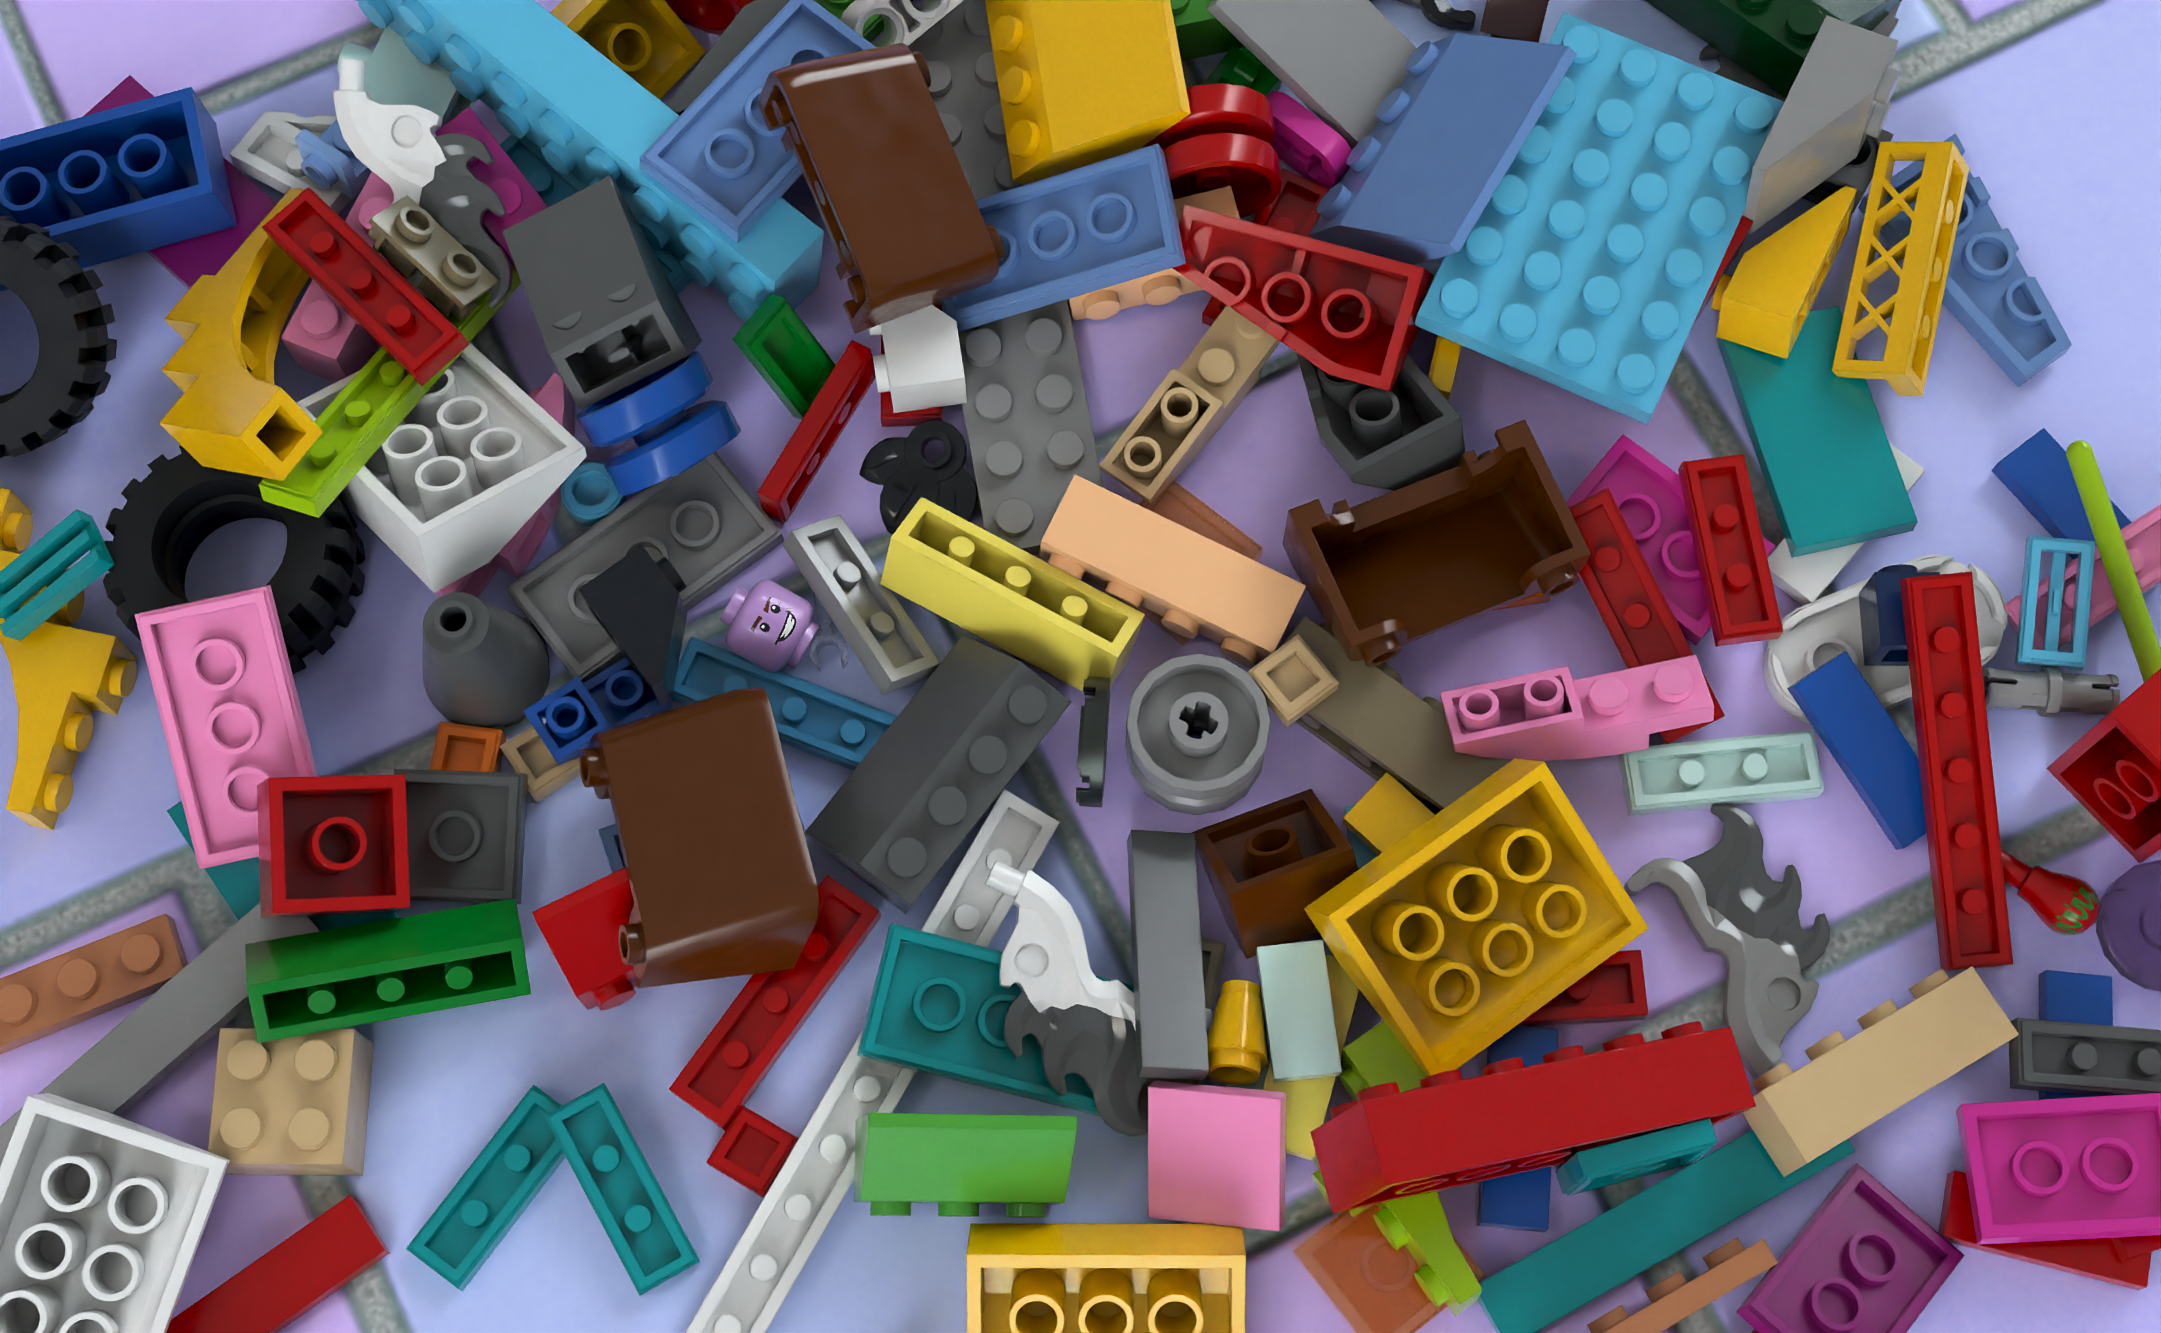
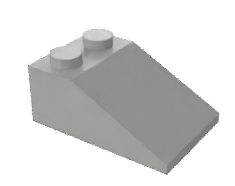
M1826 15L1753 165L1746 203L1748 204L1743 213L1744 217L1754 221L1748 232L1749 234L1754 233L1855 159L1867 135L1874 138L1879 137L1891 109L1892 103L1889 100L1895 90L1902 70L1892 66L1898 40Z

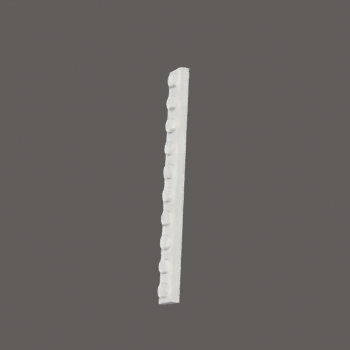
M1004 789L920 931L988 948L1014 901L1013 897L985 885L995 861L997 860L1025 874L1028 869L1032 871L1060 822ZM863 1029L685 1333H765L854 1180L856 1120L869 1112L892 1113L917 1071L857 1056Z

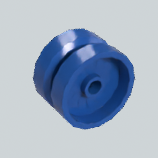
M692 352L689 356L584 408L576 415L577 420L593 446L607 447L633 437L614 450L604 464L605 470L621 496L638 492L684 472L722 448L740 433L741 428L729 406L724 401L710 400L685 410L686 407L704 396L714 381L699 352Z

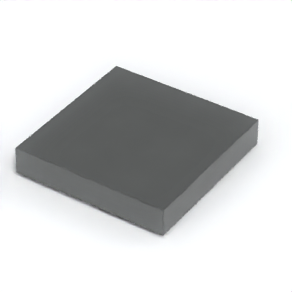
M394 769V775H406L410 900L494 902L515 898L516 904H521L528 774Z

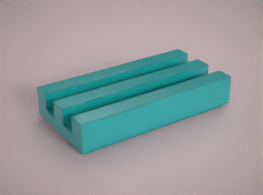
M76 509L0 571V618L5 619V622L0 627L4 636L21 641L115 565L92 515ZM90 550V553L87 554L84 558H82L78 563H76V564H75L73 567H71L68 571L65 570V569H67L70 565H72L76 560H78L81 556H83L86 552H88V551ZM44 586L47 587L20 609V606L24 604L28 599H30L33 595L40 591Z

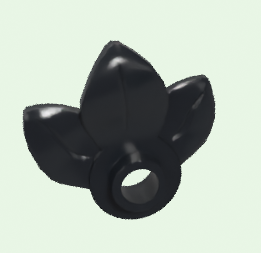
M940 420L923 422L916 426L908 437L886 438L872 447L866 455L859 474L867 481L883 486L880 494L879 509L882 521L890 534L893 535L921 497L969 522L974 515L978 499L977 485L964 467L967 457L966 442L962 434L953 425ZM932 440H941L945 445L943 457L935 462L927 461L924 456L925 446Z

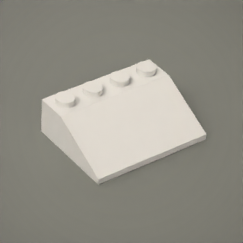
M469 343L342 490L339 496L435 593L488 564L587 457L585 446L476 347ZM359 371L296 402L297 405L315 421Z
M50 1093L28 1095L0 1166V1333H166L230 1160L117 1115Z

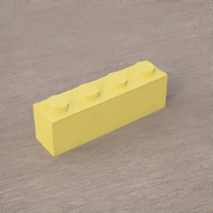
M923 497L918 500L892 535L880 582L882 586L1082 692L1084 679L1087 680L1088 676L1111 678L1110 688L1112 687L1131 656L1145 617L1144 613L1049 565L1047 562Z

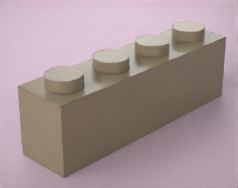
M1304 616L1282 644L1284 645L1299 634L1339 682L1338 689L1295 722L1376 781L1388 772L1435 815L1509 763L1506 759L1486 758L1455 752L1442 703L1431 697H1424L1422 700L1402 685V677L1386 663L1368 667L1365 665L1364 660L1350 661L1326 622L1317 625Z

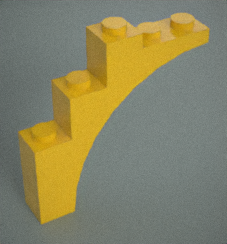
M290 188L215 276L202 275L164 318L186 342L161 370L184 394L159 424L204 467L283 481L323 433L322 429L280 386L274 384V360L280 335L294 302L309 276L269 238L262 229V226L301 194L304 189Z
M0 488V571L21 555L19 551L27 547L33 530L31 518L33 512L10 489ZM44 586L40 591H38L35 595L28 599L24 604L20 606V609L47 587ZM84 590L21 641L4 636L0 627V642L10 663L19 711L17 762L6 809L28 825L54 830L59 813L64 812L71 801L73 794V779L71 775L79 752L85 751L91 741L93 734V718L91 715L93 710L118 715L123 697H128L131 694L137 679V664L135 662L137 656L116 636L70 627L71 623H75L82 613L85 600ZM0 618V625H1L2 623L5 622V619H3V618Z

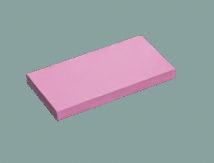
M271 585L135 614L199 869L258 857L257 785L267 778L318 776Z

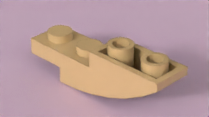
M1226 306L1178 370L1171 369L1099 464V469L1151 504L1186 469L1220 430L1257 383L1260 369L1281 342L1231 307Z

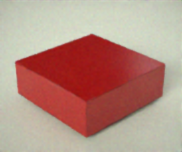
M742 1105L706 1163L713 1169L764 1198L798 1138Z

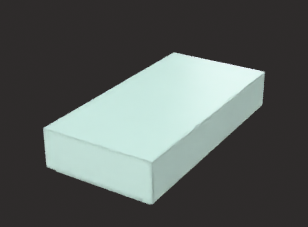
M1323 939L1257 947L1256 957L1273 1083L1340 1076L1342 1070Z

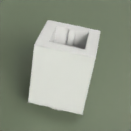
M930 305L869 328L870 337L883 336L885 354L874 355L873 362L878 393L891 392L894 413L967 403L965 375L956 320L935 306Z

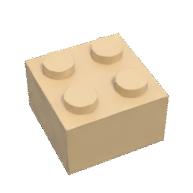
M220 1028L208 1152L230 1160L225 1172L229 1175L363 1176L374 1043L355 1029H334L258 1043L255 1028Z

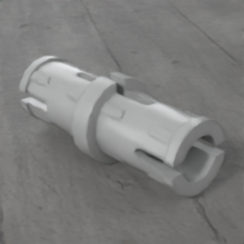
M2043 666L2039 672L2000 670L1985 667L1982 671L1984 692L1988 693L1985 696L1986 709L2037 710L2038 715L2041 717H2056V713H2059V711L2107 715L2120 702V690H2110V687H2117L2120 684L2118 677L2114 674L2062 673L2057 666Z

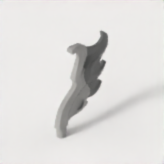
M1713 804L1710 812L1724 823L1722 837L1713 848L1682 862L1671 858L1652 860L1642 866L1627 880L1624 889L1628 895L1635 896L1649 885H1659L1666 888L1675 897L1689 927L1703 950L1714 952L1724 959L1727 967L1723 1006L1725 1027L1731 1026L1742 1063L1755 1080L1783 1063L1780 1058L1784 1054L1780 1047L1785 1034L1808 1013L1813 1005L1819 983L1813 978L1805 980L1801 975V971L1812 966L1824 954L1830 941V927L1825 913L1815 917L1812 930H1804L1801 927L1798 910L1802 899L1801 881L1794 865L1786 866L1783 882L1772 880L1766 873L1762 858L1764 841L1759 826L1752 816L1740 807L1729 804Z

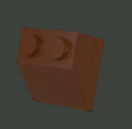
M1312 789L1191 832L1195 833L1197 851L1226 924L1246 959L1256 956L1257 947L1287 944L1318 933L1317 928L1304 908L1358 870L1353 848Z

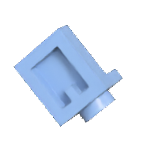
M337 119L320 137H317L307 129H303L295 137L303 160L301 167L315 184L326 190L334 187L352 200L361 192L372 171L355 157L344 141Z

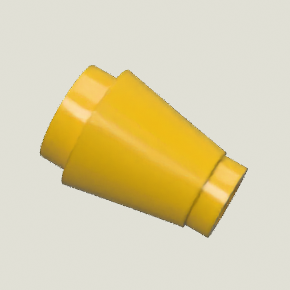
M1229 980L1221 986V995L1218 998L1207 1034L1209 1072L1207 1075L1215 1081L1232 1085L1252 1084L1260 1079L1261 1069L1268 1064L1262 1001L1260 999L1261 987L1256 983L1246 980Z

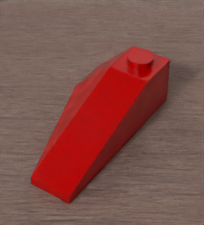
M1188 205L1184 206L1179 229L1186 264L1173 267L1175 271L1225 305L1231 307L1328 375L1391 392L1419 327L1414 325L1416 316L1434 277L1428 270L1416 265Z

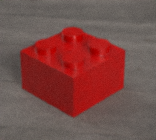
M405 774L267 778L257 785L261 918L397 912L410 908Z

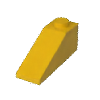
M1845 185L1746 251L1733 276L1727 274L1721 276L1711 305V309L1720 312L1716 337L1784 359L1788 358L1848 234L1857 193L1856 188Z

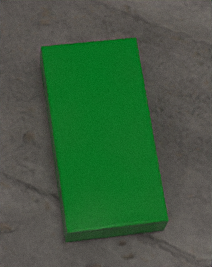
M770 293L732 338L793 417L802 420L836 365L784 297Z

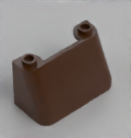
M904 43L796 63L769 73L757 101L769 131L783 126L786 128L781 138L785 151L794 150L840 259L835 268L840 280L850 277L847 279V283L853 299L844 302L843 307L855 334L991 283L999 271L998 261L1003 260L1005 257L1004 247L997 230L992 224L986 225L930 95L928 88L931 86V77L927 63L919 51L911 52Z
M1526 420L1496 430L1494 437L1498 443L1497 448L1488 450L1478 457L1474 450L1462 454L1459 466L1356 506L1349 508L1346 499L1333 504L1330 515L1325 514L1319 499L1288 510L1282 543L1293 569L1302 584L1306 585L1307 592L1350 661L1364 660L1365 665L1368 667L1382 664L1397 656L1402 651L1400 647L1402 645L1542 591L1544 597L1558 595L1579 582L1580 579L1577 573L1586 565L1591 553Z
M763 688L731 690L594 734L588 748H582L580 752L581 779L585 788H594L598 799L611 800L634 901L629 924H621L619 928V949L623 963L625 965L633 964L637 987L646 988L793 969L816 925L819 911V896L816 877L775 719L765 690Z

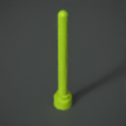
M2077 440L2067 447L2066 457L2143 682H2145L2161 668V647L2093 449L2088 442Z

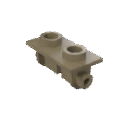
M408 195L369 220L373 227L368 232V236L375 242L373 249L377 253H381L407 278L414 275L418 269L424 273L425 276L417 288L434 302L447 318L454 315L460 322L464 321L478 306L475 300L500 282L473 254L468 252Z

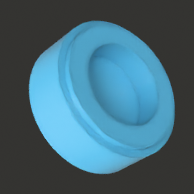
M586 461L580 463L561 484L560 492L563 504L569 515L580 524L593 526L626 502V495L621 496L604 468V462Z

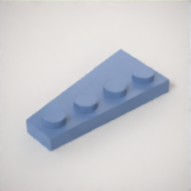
M1956 133L1943 141L1954 142L1963 156L1965 149ZM1914 161L1891 177L1890 184L1899 194L1921 178L1924 161ZM1969 170L1942 303L2014 384L2020 387L2063 356L2072 343L2035 277H2028L2016 256L2019 247L2008 228L2002 230L1989 207L1988 201L1991 196L1980 176L1974 178ZM1869 193L1863 197L1858 206L1863 215H1865ZM1889 194L1887 196L1886 204L1893 199ZM1916 201L1909 205L1913 211L1915 209ZM1901 211L1881 227L1880 234L1894 247L1909 235L1912 221L1904 211Z

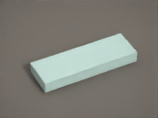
M1813 730L1651 745L1646 750L1619 754L1629 816L1711 808L1713 804L1735 806L1820 797L1824 792Z

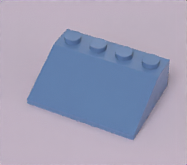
M1461 33L1453 34L1433 43L1430 41L1422 43L1406 62L1405 69L1409 73L1401 86L1393 90L1378 107L1376 116L1380 120L1372 133L1363 138L1349 154L1347 164L1350 168L1343 180L1332 187L1320 201L1317 207L1320 217L1309 235L1313 239L1412 265L1458 253L1577 53L1569 46Z

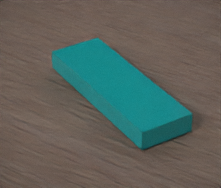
M605 1083L544 1115L639 1296L700 1262Z
M533 1084L406 1249L457 1289L463 1291L566 1158L544 1115L562 1105Z

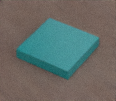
M1708 1118L1577 1152L1556 1171L1562 1194L1571 1196L1690 1165L1715 1147L1714 1144L1718 1141L1711 1119Z

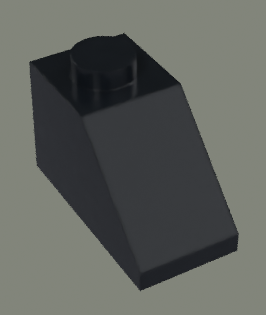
M641 545L578 590L589 611L662 706L671 700L673 696L687 620V611L679 593L687 587L666 557L655 563Z

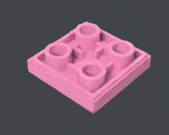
M1156 1080L1149 1085L1148 1218L1280 1231L1285 1224L1286 1092Z

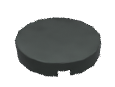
M1088 676L1087 680L1084 679V695L1095 696V699L1085 698V706L1081 705L1077 769L1080 770L1079 775L1082 777V782L1089 783V788H1076V803H1079V806L1102 808L1111 678Z

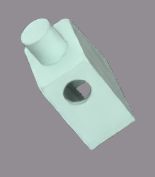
M389 26L384 29L374 50L348 42L340 53L337 65L338 74L340 73V59L365 61L364 92L371 95L372 101L381 105H416L441 116L443 118V126L468 107L473 109L476 103L465 98L455 88L450 80V73L435 61L431 65H426L419 61L405 45L404 38Z

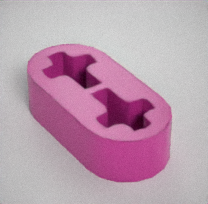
M1270 92L1266 99L1272 105L1275 128L1274 144L1272 147L1277 152L1278 158L1303 177L1327 188L1333 187L1348 172L1350 166L1347 164V158L1352 149L1339 133L1284 92Z

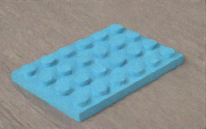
M1563 12L1548 44L1569 46L1577 55L1460 251L1445 256L1417 313L1414 325L1648 425L1748 204L1746 203L1753 165L1784 102Z

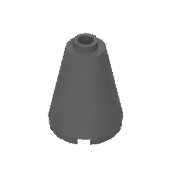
M464 592L445 594L436 599L427 609L423 619L422 671L424 687L434 707L449 722L454 724L494 728L502 725L509 727L521 722L526 717L523 710L541 700L549 686L548 651L537 629L518 614Z

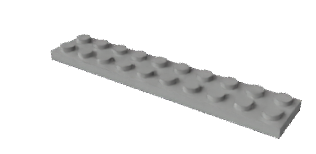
M964 0L907 47L911 52L919 51L927 63L931 77V86L928 90L975 200L1025 184L1015 182L1012 178L985 0ZM1067 299L958 332L967 403H962V410L984 530L1032 555L1039 554L1041 540L1074 475H1078L1104 488Z

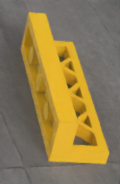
M1880 142L1832 367V371L1837 377L1887 380L1899 396L1923 397L1969 173V166L1954 142ZM1895 161H1924L1921 178L1899 194L1890 184ZM1889 194L1893 199L1886 204L1887 196ZM1916 201L1915 209L1913 211L1909 205ZM1901 211H1904L1912 221L1910 233L1894 247L1886 251L1878 241L1881 227ZM1877 250L1881 257L1874 261ZM1904 258L1903 266L1901 269L1897 262ZM1892 268L1900 278L1897 293L1875 309L1866 299L1869 284ZM1865 308L1869 312V314L1862 319L1863 311ZM1892 315L1891 324L1889 327L1885 320ZM1879 325L1888 336L1883 361L1853 360L1857 341Z

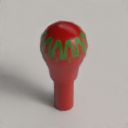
M2001 849L2004 881L2018 889L2017 895L2030 905L2041 921L2052 931L2063 935L2080 934L2096 922L2100 903L2095 890L2086 881L2070 875L2052 872L2038 865L2032 868Z

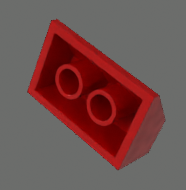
M626 867L532 912L575 996L587 1010L597 1005L600 1010H608L625 1003L636 994L634 987L637 986L633 964L625 965L623 963L619 949L620 925L629 924L630 913L634 905Z

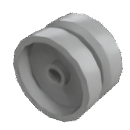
M1197 653L1171 658L1147 673L1131 697L1126 722V752L1130 771L1146 796L1168 810L1191 815L1222 811L1245 797L1261 774L1271 721L1265 695L1249 673L1225 658ZM1200 732L1202 737L1201 739L1191 738L1188 734Z

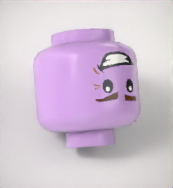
M768 579L757 582L750 593L738 587L720 618L721 621L730 625L725 637L727 648L770 673L782 670L785 665L795 669L819 625L811 621L813 608L807 600Z

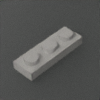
M839 514L791 530L783 543V547L881 694L885 695L929 678L939 666L940 661L892 590L880 584L882 575L842 516Z

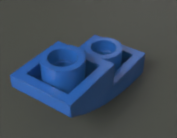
M624 657L585 683H582L577 676L523 710V712L557 764L561 765L579 758L581 749L588 748L594 734L668 711L673 708L671 700L661 706L644 684L641 677Z

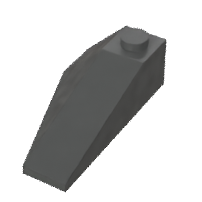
M1297 353L1321 444L1353 483L1395 491L1459 466L1462 454L1465 453L1462 417L1409 355H1407L1393 388L1389 392L1328 375Z

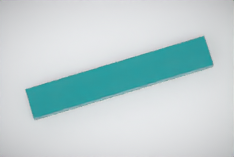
M1751 1130L1480 1282L1482 1292L1478 1302L1496 1333H1536L1855 1152V1149L1847 1139L1783 1177L1754 1131Z

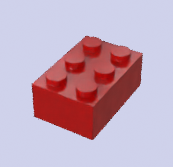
M2161 668L2046 768L2139 864L2161 849Z

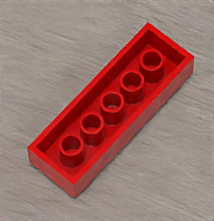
M1700 1021L1690 1022L1661 1032L1663 1039L1646 1043L1642 1033H1635L1607 1041L1602 1044L1603 1051L1585 1055L1582 1045H1575L1547 1053L1542 1056L1544 1063L1524 1067L1522 1057H1516L1481 1068L1483 1075L1463 1080L1460 1070H1450L1425 1077L1419 1081L1421 1087L1400 1093L1397 1082L1380 1084L1356 1093L1358 1100L1331 1108L1330 1111L1333 1119L1310 1132L1332 1214L1565 1164L1575 1153L1708 1118L1711 1119L1714 1126L1756 1107L1731 1026L1704 1032Z

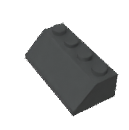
M963 635L807 828L804 835L906 914L1060 719L1072 701L1021 661Z

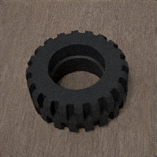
M0 216V284L15 293L30 311L39 336V356L35 371L30 380L16 391L0 395V458L9 455L17 457L31 452L68 433V429L73 425L82 422L94 409L92 404L94 398L105 393L111 379V375L105 372L108 361L116 359L117 340L108 338L107 324L116 322L111 303L101 304L96 289L104 285L94 269L84 272L76 262L81 254L67 242L57 244L49 239V230L34 223L23 225L15 223L13 217Z
M181 445L179 446L181 454L170 460L163 454L147 465L152 472L142 482L133 478L121 494L127 499V502L122 510L118 508L111 510L105 526L114 536L113 541L104 542L115 565L108 570L110 573L105 575L103 584L107 597L118 607L116 611L118 617L141 641L135 614L189 602L185 594L186 571L190 559L204 539L218 528L237 520L247 518L275 520L283 523L287 528V546L279 569L265 586L271 585L292 674L294 675L307 668L303 658L315 649L323 656L336 643L330 636L331 632L337 625L347 628L356 612L348 601L350 596L358 597L363 593L365 575L358 565L362 564L366 559L364 544L355 531L358 525L347 506L338 495L323 514L317 518L263 501L258 485L263 477L204 467Z

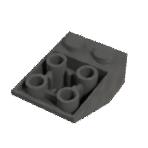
M612 174L502 231L548 354L580 410L689 356L702 342Z

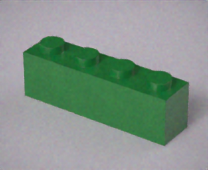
M515 898L245 944L246 987L258 1043L531 994L524 942Z

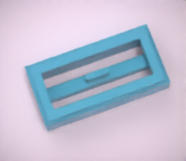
M2030 535L2027 537L2015 664H2039L2041 667L2060 666L2068 667L2069 670L2080 671L2085 668L2096 541ZM2041 551L2051 552L2044 642L2043 650L2033 649L2040 560ZM2066 553L2078 554L2070 652H2058Z

